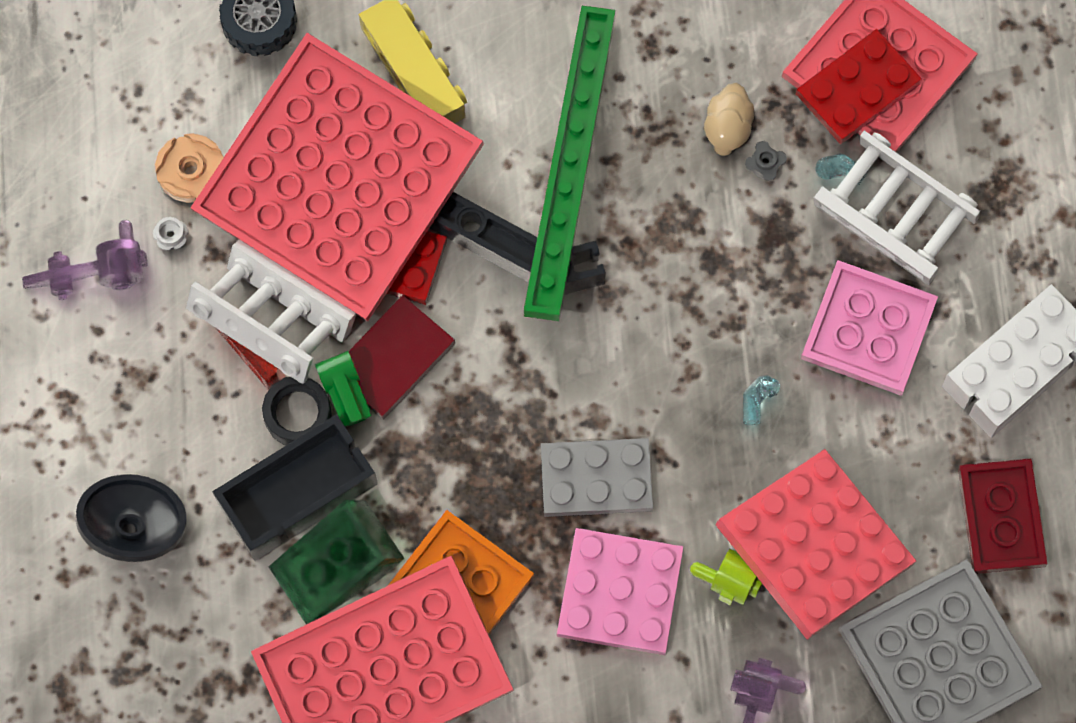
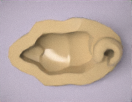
M738 83L728 84L719 94L712 97L707 108L704 130L708 140L714 145L715 152L721 156H727L734 149L743 145L751 133L754 105L748 99L744 87Z

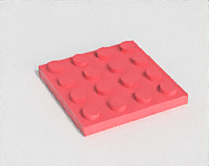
M844 0L784 69L782 78L794 87H800L877 28L922 78L919 86L857 132L859 135L864 130L870 135H873L874 132L880 134L891 143L889 148L897 153L974 62L977 53L905 0Z
M826 449L721 517L715 524L807 640L908 570L916 562L915 558Z

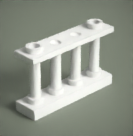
M864 130L860 135V145L865 147L866 150L837 189L832 188L831 191H828L823 186L814 197V205L929 286L938 271V267L934 265L936 262L934 257L964 217L973 224L977 222L980 211L976 209L978 204L964 193H960L959 196L890 149L891 143L880 134L874 132L873 135H870ZM879 157L895 168V170L865 209L861 208L858 212L847 204L849 202L848 196ZM907 177L922 187L923 191L894 230L889 229L887 232L876 224L878 222L876 217ZM936 197L953 210L923 250L918 249L915 252L905 245L907 242L905 237Z
M241 240L232 245L227 265L229 271L210 290L196 281L191 285L186 309L301 384L307 381L313 361V357L310 354L328 335L343 343L350 335L356 317L355 312ZM241 279H244L258 288V290L237 309L222 299V297ZM271 297L286 306L287 309L267 328L251 318V316ZM301 316L317 327L296 347L282 338L281 335Z

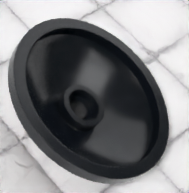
M115 475L94 483L82 494L76 509V526L83 540L98 553L119 561L143 562L161 557L178 545L185 532L186 511L178 495L162 482L141 475Z

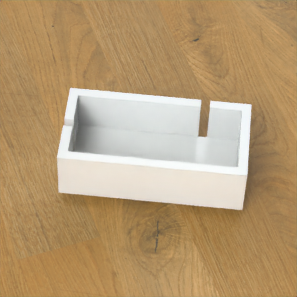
M1051 284L949 372L942 388L963 410L969 406L973 396H975L978 401L974 404L969 416L992 438L1061 378L1069 367L1072 368L1076 364V309Z

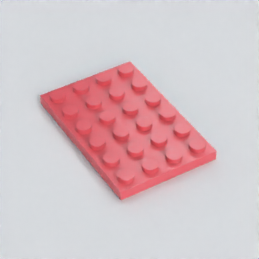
M452 556L251 651L282 723H448L514 691Z

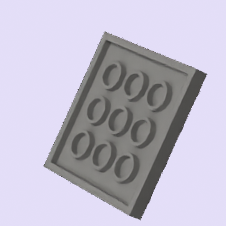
M968 559L839 627V632L892 723H979L1042 688L1040 681Z

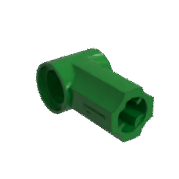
M349 351L315 364L326 394H330L338 417L345 427L355 425L372 417L365 396L359 386L358 381L360 379Z

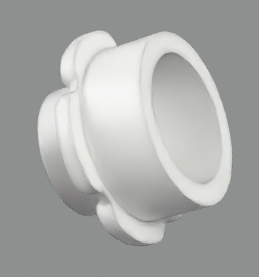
M174 217L161 219L153 230V237L157 240V245L163 250L179 249L186 243L187 226L184 222ZM174 232V235L169 237L168 233Z

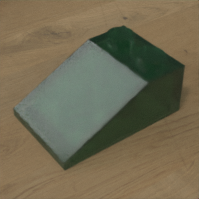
M345 500L268 567L305 624H308L325 616L379 581L405 558L366 501Z

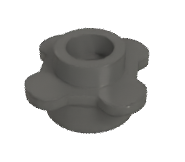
M760 141L756 144V151L752 157L746 159L745 166L747 170L753 171L756 176L766 181H772L776 178L779 166L786 163L787 157L783 151L772 149L768 142ZM767 158L769 163L765 164L762 160Z

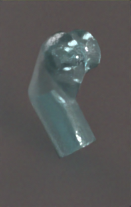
M835 154L819 159L815 166V172L822 179L846 176L856 162L844 154ZM867 171L866 174L863 176V178L860 180V182L858 183V185H860L861 182L864 180V178L866 177L868 171Z
M769 375L760 376L744 391L743 424L758 425L761 423V403L767 397L771 398L779 393L780 384L777 379L771 378Z

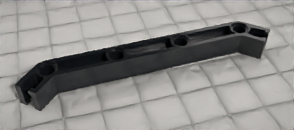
M453 192L429 229L446 236L453 242L529 282L537 237ZM472 221L480 225L478 230L472 232L462 228L465 223ZM596 241L573 246L564 295L605 284L606 272L603 264L597 265V269L574 271V265L592 260V263L598 261L600 252Z

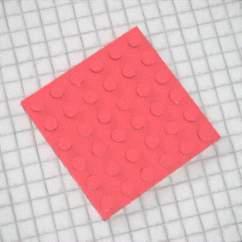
M306 33L192 204L191 209L352 310L361 318L369 321L483 147L484 142L314 36Z

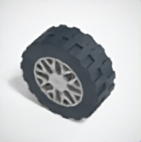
M223 0L219 6V17L226 39H229V43L234 48H238L241 53H249L251 56L271 55L272 52H278L283 49L282 47L291 41L292 34H295L297 14L293 0Z

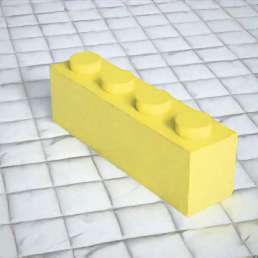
M383 0L358 14L363 33L401 91L453 123H457L465 118L464 105L467 103V99L458 85L453 87L447 77L450 76L447 66L440 57L434 58L430 51L432 44L423 30L417 31L412 23L415 21L414 15L406 3L401 5L398 0Z

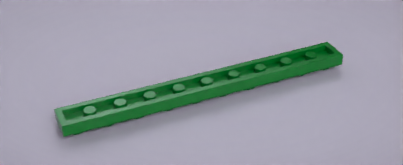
M581 6L526 294L524 317L560 321L614 28L616 10Z

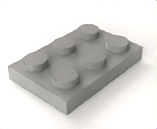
M649 438L541 443L544 517L653 512Z

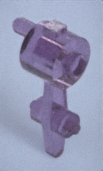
M122 220L118 225L120 239L105 241L97 245L95 248V261L70 265V258L68 256L62 255L61 251L54 252V256L47 260V271L22 277L23 288L33 289L50 286L52 295L58 296L59 300H66L67 295L73 293V281L98 275L100 285L110 287L113 290H126L143 280L142 267L148 266L147 254L140 250L139 242L134 240L132 223L129 220Z
M759 658L758 662L746 659L743 671L735 670L730 691L737 692L734 704L747 708L743 723H754L757 711L770 715L777 689L794 694H802L806 690L805 682L782 675L781 669L771 667L772 661Z

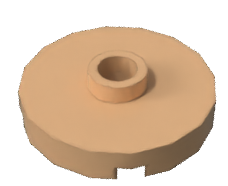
M194 133L184 134V137L173 138L167 141L158 152L155 162L157 180L163 191L174 200L186 203L194 202L224 157L217 144L206 136ZM190 166L197 168L193 174H187L185 171Z

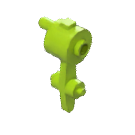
M730 548L718 571L700 562H695L690 566L691 574L712 584L710 590L720 594L718 600L730 606L733 601L744 606L749 595L756 598L762 585L761 581L737 551Z

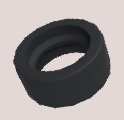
M292 377L281 379L273 384L265 394L262 405L266 428L275 440L285 446L332 417L328 395L323 387L311 378H307L304 384H301ZM303 392L313 397L317 403V419L311 427L304 431H289L282 427L277 420V405L286 395Z

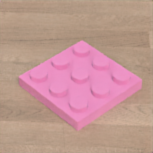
M837 260L801 359L902 396L938 296Z
M576 528L557 637L665 655L683 546Z

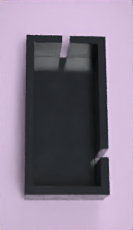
M336 414L212 492L248 552L256 561L282 545L280 537L284 534L290 540L373 488L378 482L374 470L359 447H355L353 438Z

